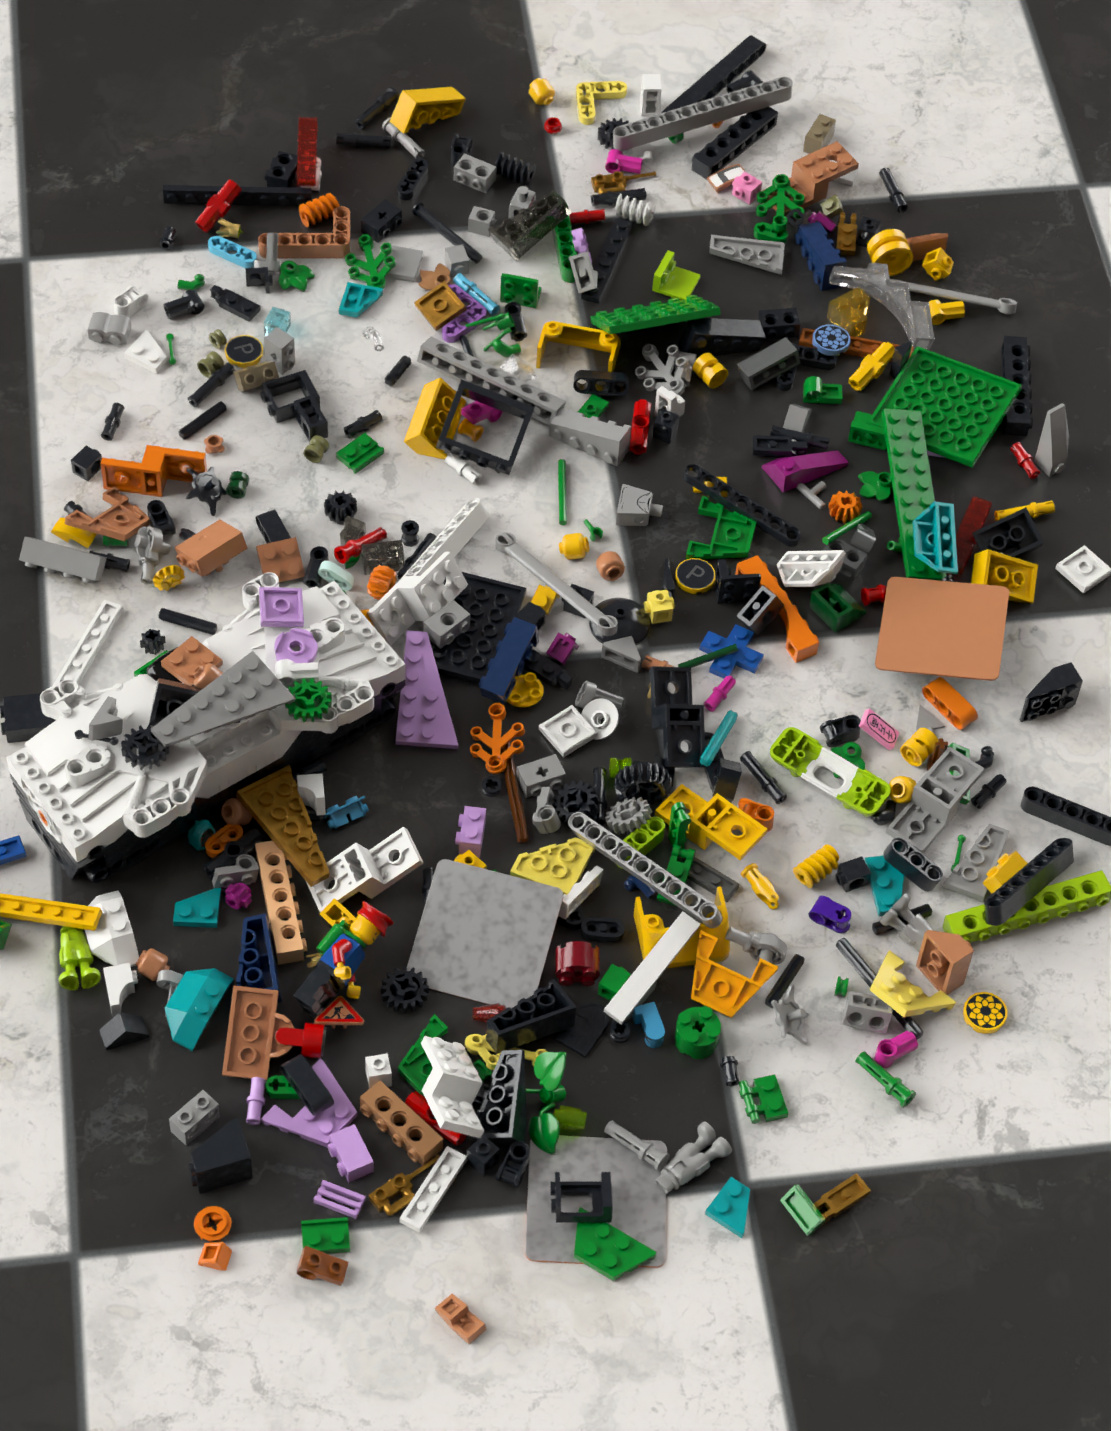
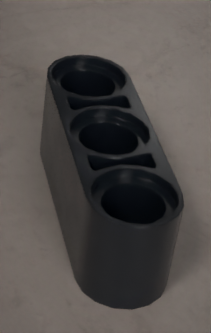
M579 370L574 374L573 387L576 392L581 394L624 396L629 390V377L621 372ZM585 380L586 383L580 384L578 381ZM604 381L606 384L599 385L597 382ZM622 382V383H624L625 385H624V386H617L616 383Z
M275 509L255 516L257 526L266 543L291 538Z
M894 838L883 852L884 859L924 891L933 890L943 878L941 868L903 838Z
M302 1054L280 1066L285 1078L313 1116L334 1105L330 1092Z

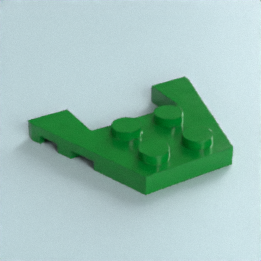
M702 496L698 514L715 517L717 522L711 544L690 541L686 559L748 557L756 522L735 511L732 513L724 509L723 505L719 503L714 504L709 501L708 497Z
M435 1014L431 1017L427 1027L421 1032L415 1045H412L398 1066V1072L423 1097L425 1096L422 1089L433 1066L421 1042L424 1036L441 1038L448 1032V1027ZM480 1059L473 1063L482 1082L492 1078L493 1072Z

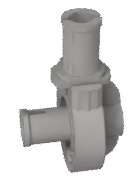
M148 526L138 530L134 545L137 549L139 565L142 566L141 582L152 584L154 567L159 564L158 555L159 553L168 555L171 544L163 542V534L160 529Z
M732 926L729 927L725 939L743 946V951L748 952L758 962L761 958L776 965L785 960L787 945L777 935L773 933H755L753 931L745 933Z

